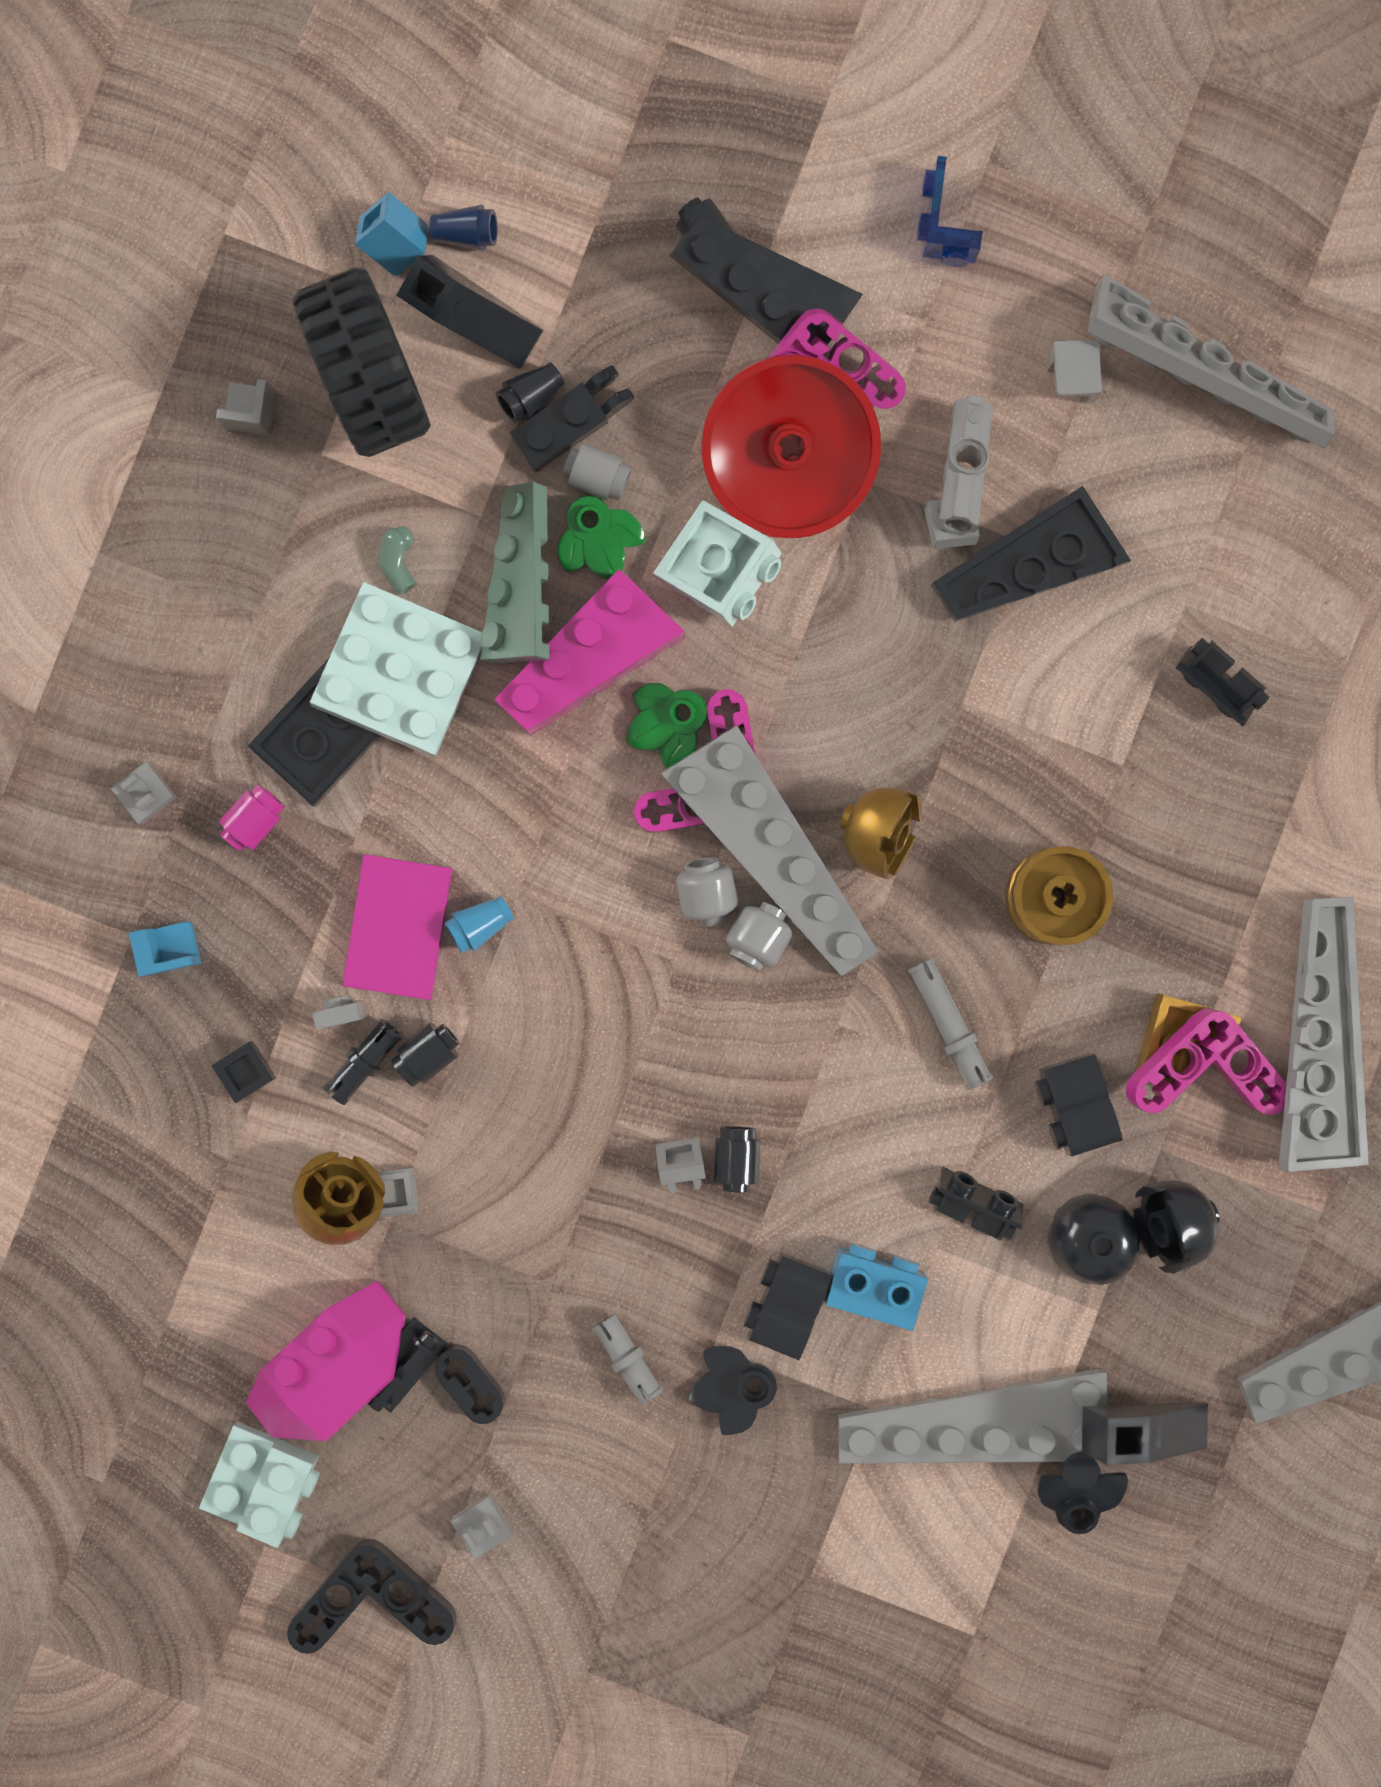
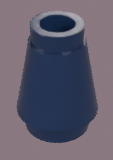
M481 204L440 214H432L429 230L433 242L484 251L486 246L496 245L498 223L494 209H485Z

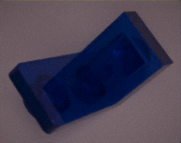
M937 155L933 170L926 169L924 174L922 197L929 198L927 214L920 213L916 241H924L922 257L941 259V263L947 266L963 267L968 263H975L981 249L983 231L938 226L947 156Z

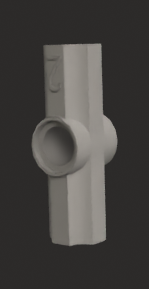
M969 395L963 399H956L954 403L947 460L942 472L944 482L938 527L943 528L950 534L964 535L976 532L978 528L985 469L990 458L988 444L994 406L989 404L983 397ZM958 462L969 463L973 466V469L963 468Z

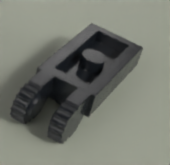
M613 365L595 374L585 385L583 382L509 432L511 438L535 472L541 470L608 423L610 417L632 402L635 396L629 388L614 394L601 407L592 397L605 387L611 385L618 377L619 373Z

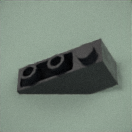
M420 255L416 258L396 295L433 321L520 369L524 366L544 329L434 255Z
M1208 1403L1083 1406L1082 1452L1106 1465L1151 1463L1207 1448Z

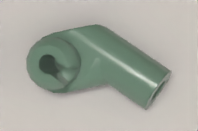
M399 526L396 529L390 528L383 534L378 557V564L399 596L409 592L417 585L403 563L405 550L410 549L414 543L412 532L404 526Z

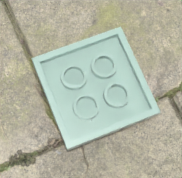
M363 582L313 693L310 705L436 758L481 654L482 632Z

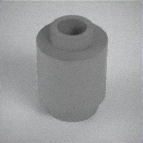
M583 443L579 451L571 449L563 469V474L569 476L568 485L606 501L610 497L620 501L632 467L623 464V458Z

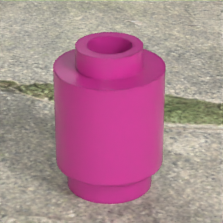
M257 784L252 791L246 789L219 820V823L224 828L220 835L239 851H242L245 846L254 850L280 821L281 817L279 814L285 806L267 789Z

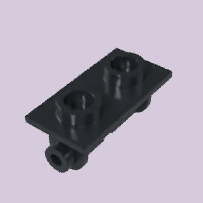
M1202 637L1193 647L1190 646L1175 668L1183 674L1187 683L1194 688L1200 689L1213 700L1221 713L1229 718H1233L1243 727L1254 709H1260L1270 698L1264 692L1266 687L1243 667L1230 677L1226 671L1233 666L1235 660L1213 640L1207 642Z
M945 1167L941 1169L939 1188L934 1187L928 1203L935 1206V1211L963 1223L971 1210L977 1213L971 1223V1227L999 1241L1002 1238L1011 1240L1016 1228H1022L1023 1204L1018 1202L1012 1194L1003 1190L994 1191L979 1184L975 1178L965 1172H954Z
M413 1317L401 1331L400 1349L394 1379L368 1405L377 1412L385 1408L391 1413L448 1346V1343L417 1318Z

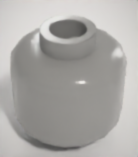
M714 857L696 859L684 864V871L678 875L675 883L682 914L688 919L699 920L700 925L705 927L725 922V915L733 911L738 903L731 868L719 863V859Z
M763 902L760 908L754 906L743 907L726 937L727 945L732 949L729 956L758 972L761 971L762 967L772 968L776 966L792 937L790 927L783 922L786 914L766 902Z

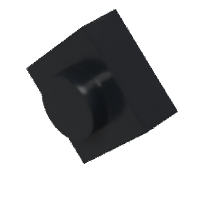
M254 1041L246 1043L212 1065L235 1103L242 1101L276 1079V1076Z

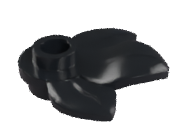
M724 1345L709 1347L703 1351V1356L710 1372L706 1373L694 1384L688 1399L703 1410L720 1413L719 1423L722 1435L742 1433L753 1425L758 1409L767 1406L774 1399L777 1391L776 1378L773 1372L765 1365L750 1363L745 1354L738 1348ZM749 1379H760L763 1383L761 1390L758 1392L749 1391L746 1388V1383Z
M1079 1451L1066 1459L1062 1465L1060 1476L1055 1474L1040 1476L1037 1493L1041 1503L1055 1511L1058 1522L1064 1528L1074 1534H1085L1097 1526L1101 1512L1108 1511L1119 1505L1127 1490L1128 1478L1126 1473L1123 1472L1101 1474L1097 1460Z

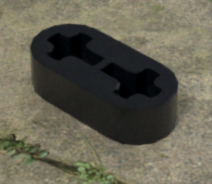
M458 1344L445 1348L439 1355L435 1365V1374L441 1385L471 1421L478 1424H489L496 1420L501 1414L505 1403L504 1392L501 1386L468 1347ZM451 1356L455 1361L461 1358L466 1361L463 1372L469 1379L467 1383L459 1373L455 1372L450 1376L446 1372L450 1364L447 1359ZM475 1386L483 1396L489 1393L494 1396L491 1403L493 1410L489 1412L485 1407L479 1410L474 1407L477 1396L471 1387Z

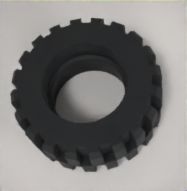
M354 267L300 289L293 298V305L301 330L331 403L357 454L371 457L425 435L431 426L427 412L399 341L368 271Z

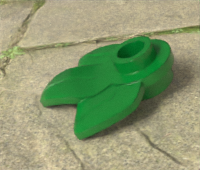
M583 496L576 499L567 511L566 521L568 529L558 542V556L566 572L575 571L586 563L595 574L609 580L619 569L623 570L625 560L624 548L645 543V533L641 524L628 511L609 509L601 499L593 496ZM587 510H592L597 515V522L592 527H585L581 522V516Z
M648 683L632 693L635 704L642 712L635 716L629 724L626 734V743L629 746L640 750H655L659 748L661 759L666 769L696 751V731L704 725L707 718L706 703L698 693L692 690L674 692L662 683ZM681 704L687 705L691 710L690 718L687 721L678 717L677 709Z

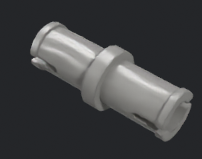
M616 1313L592 1328V1331L596 1333L613 1361L610 1366L614 1373L620 1372L639 1406L647 1403V1399L652 1400L663 1391L662 1386L658 1384L642 1358L645 1352L641 1346L635 1347Z

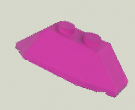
M375 1281L326 1308L259 1371L246 1404L271 1437L328 1441L394 1379L400 1349L401 1330L404 1328L406 1314L379 1281Z

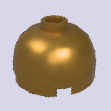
M891 787L875 788L860 797L855 805L849 804L843 813L840 827L845 830L844 843L847 852L858 867L884 879H889L888 874L895 876L906 861L916 837L912 834L909 835L911 821L920 822L922 800L920 796Z
M328 1152L314 1157L300 1172L292 1194L293 1214L300 1228L313 1240L327 1245H346L361 1239L377 1223L384 1205L385 1186L377 1170L363 1158L355 1155L351 1160L346 1157H338L339 1152Z

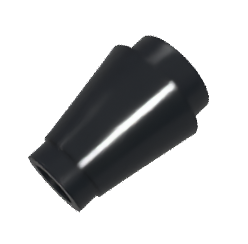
M549 362L544 366L502 382L503 388L496 392V397L505 414L513 422L516 423L522 418L527 421L564 385V380L555 365Z

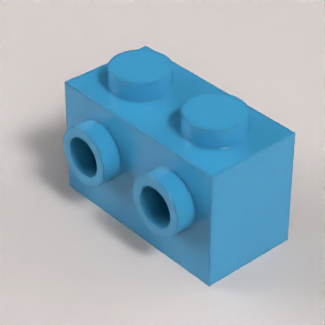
M851 1243L850 1249L838 1246L831 1269L832 1279L824 1298L825 1304L913 1331L928 1282L925 1273L918 1270L920 1264L899 1256H894L892 1262L876 1258V1250L856 1243Z

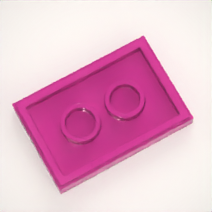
M363 854L342 986L432 1000L453 868Z

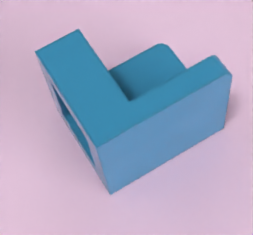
M388 192L359 217L355 245L393 276H398L414 263L418 256L425 254L428 225L394 195Z
M182 922L161 928L143 929L129 933L138 977L152 976L202 964L194 927L191 922Z

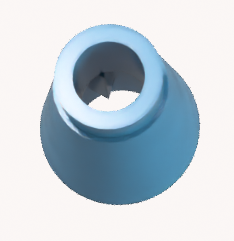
M499 896L494 900L492 899L452 913L453 918L444 924L457 948L463 954L470 949L475 952L507 925L509 921L513 920L514 917L503 897Z

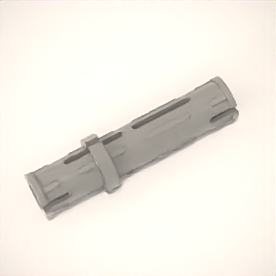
M934 958L909 969L908 972L911 974L946 1044L943 1050L946 1056H952L966 1084V1089H974L983 1085L982 1082L986 1083L992 1080L993 1076L990 1074L975 1044L978 1038L975 1032H969L935 964Z

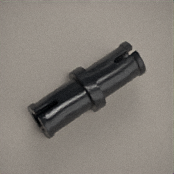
M380 1019L378 1025L358 1048L352 1047L346 1054L348 1060L333 1078L323 1086L327 1094H331L333 1091L335 1094H333L332 1098L338 1103L346 1105L368 1076L374 1077L380 1070L379 1063L396 1043L403 1038V1035L398 1030L393 1032L392 1030L395 1027L386 1020Z

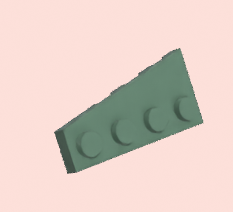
M535 482L505 486L504 497L501 501L502 514L499 534L494 547L495 561L492 581L488 589L489 602L486 622L481 635L482 649L480 660L492 664L549 660V644L542 643V626L549 624V606L542 604L541 584L548 581V563L544 562L541 558V546L548 540L547 487Z

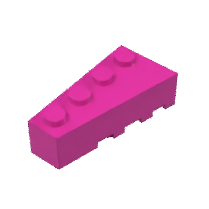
M619 569L548 643L549 660L530 661L494 700L530 735H533L579 706L586 699L599 691H603L624 675L641 667L662 651L685 639V631Z

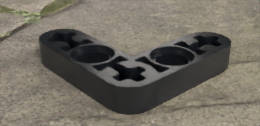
M366 1539L357 1543L297 1611L288 1626L287 1637L290 1645L298 1652L305 1654L317 1652L368 1594L416 1637L430 1645L444 1643L450 1638L457 1616L452 1604L389 1548L378 1540ZM371 1553L377 1557L374 1565L383 1575L388 1567L394 1570L387 1576L382 1587L377 1584L381 1576L378 1571L372 1567L364 1571L359 1567L362 1560L359 1554L363 1557H368ZM395 1581H406L413 1587L414 1597L409 1602H397L390 1595V1585ZM334 1585L346 1587L351 1595L350 1603L343 1607H335L327 1599V1589ZM422 1596L427 1599L422 1608L432 1617L438 1613L443 1614L444 1620L442 1625L444 1629L438 1625L432 1630L428 1628L426 1624L429 1617L420 1608L416 1616L410 1613L417 1607ZM321 1611L326 1617L320 1622L315 1632L317 1637L313 1634L307 1638L303 1637L300 1634L303 1629L302 1624L309 1625L318 1612Z

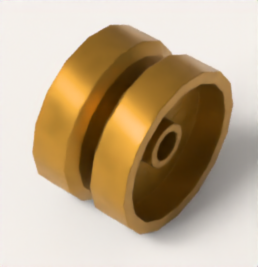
M1071 846L1046 848L1023 858L1010 873L1005 888L1006 911L1015 928L1030 940L1046 945L1079 944L1096 935L1108 920L1114 902L1112 881L1103 864L1089 852ZM1058 888L1063 893V900L1060 904L1054 905L1057 898L1051 896L1053 889Z

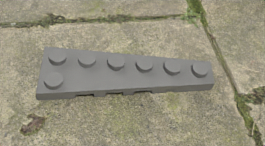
M1102 275L1094 289L1087 332L1092 334L1097 341L1106 346L1119 347L1133 354L1142 364L1147 366L1155 365L1173 374L1183 384L1196 385L1212 393L1218 401L1224 404H1235L1251 412L1257 420L1263 423H1273L1284 428L1301 442H1312L1325 448L1334 437V410L1286 381L1275 377L1252 361H1245L1242 365L1237 363L1224 344L1213 338L1210 342L1204 343L1187 330L1189 326L1187 322L1175 315L1170 322L1148 310L1151 304L1150 300L1110 276Z
M737 725L661 772L670 786L715 834L720 842L740 862L745 870L757 881L839 975L843 976L879 953Z
M1353 897L1304 899L1279 1170L1295 1172L1369 1165Z
M1381 1302L1366 1310L1360 1309L1348 1316V1320L1327 1332L1323 1330L1304 1340L1300 1346L1290 1348L1238 1377L1237 1380L1251 1420L1259 1424L1380 1381Z
M1093 1369L1048 1377V1380L1023 1384V1382L1008 1384L998 1389L981 1392L974 1390L962 1392L963 1395L941 1399L934 1397L913 1401L906 1405L894 1404L838 1414L839 1464L1065 1462L1072 1454L1082 1451L1083 1406L1107 1405V1372L1104 1369Z

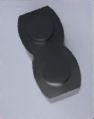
M1088 1053L1039 1069L1041 1079L1035 1081V1087L1042 1106L1050 1105L1055 1122L1049 1124V1130L1057 1150L1064 1148L1065 1153L1072 1157L1123 1140L1095 1054Z
M780 1252L777 1261L769 1259L760 1280V1284L766 1286L764 1295L760 1303L752 1301L743 1324L744 1327L750 1329L748 1333L749 1341L800 1360L815 1319L832 1279L831 1272Z

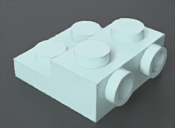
M702 500L653 574L661 582L692 599L698 607L733 627L738 618L745 620L754 610L756 605L754 594L762 582L770 583L779 573L781 568L779 557L782 552L769 537Z
M237 1421L233 1425L199 1509L238 1525L236 1531L278 1548L285 1537L292 1540L298 1529L303 1514L296 1510L302 1496L310 1498L321 1472L314 1470L319 1455L279 1438L271 1437L265 1432Z

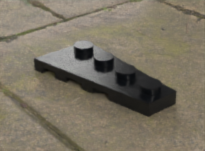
M700 216L692 222L669 255L777 344H779L802 314L814 308L827 311L843 324L863 295L850 287ZM822 321L819 325L811 322L807 326L810 333L809 341L818 337L827 345L830 343L832 338L827 335L824 329L825 321Z
M1082 486L934 581L931 586L954 622L1128 564L1131 559Z

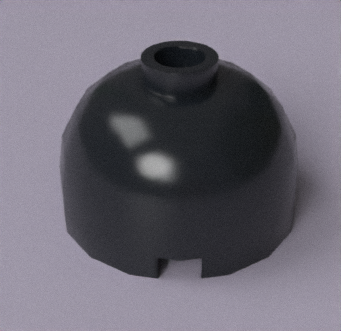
M1166 1180L1143 1186L1136 1192L1135 1198L1142 1196L1141 1207L1133 1209L1140 1241L1150 1258L1158 1256L1165 1264L1158 1267L1163 1272L1175 1274L1187 1270L1205 1260L1214 1250L1218 1236L1219 1212L1215 1204L1191 1183Z
M1084 1194L1071 1198L1057 1209L1050 1232H1048V1245L1053 1260L1066 1275L1081 1283L1104 1285L1118 1281L1132 1269L1139 1256L1140 1235L1134 1218L1123 1205L1107 1196Z

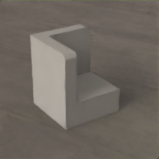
M1096 339L1054 341L1046 356L1047 371H1054L1056 395L1058 397L1084 396L1085 403H1094L1102 393L1099 341Z
M257 379L256 386L229 382L226 409H217L216 419L229 431L271 436L277 393L267 380Z

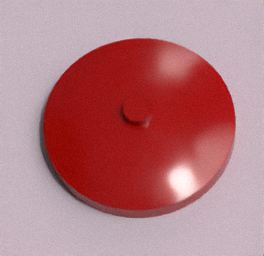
M797 354L778 355L750 364L735 374L721 388L705 418L701 439V456L705 475L712 492L732 517L764 535L777 538H802L833 528L849 517L860 506L870 491L878 472L881 457V434L877 415L869 398L851 376L831 363L815 357Z

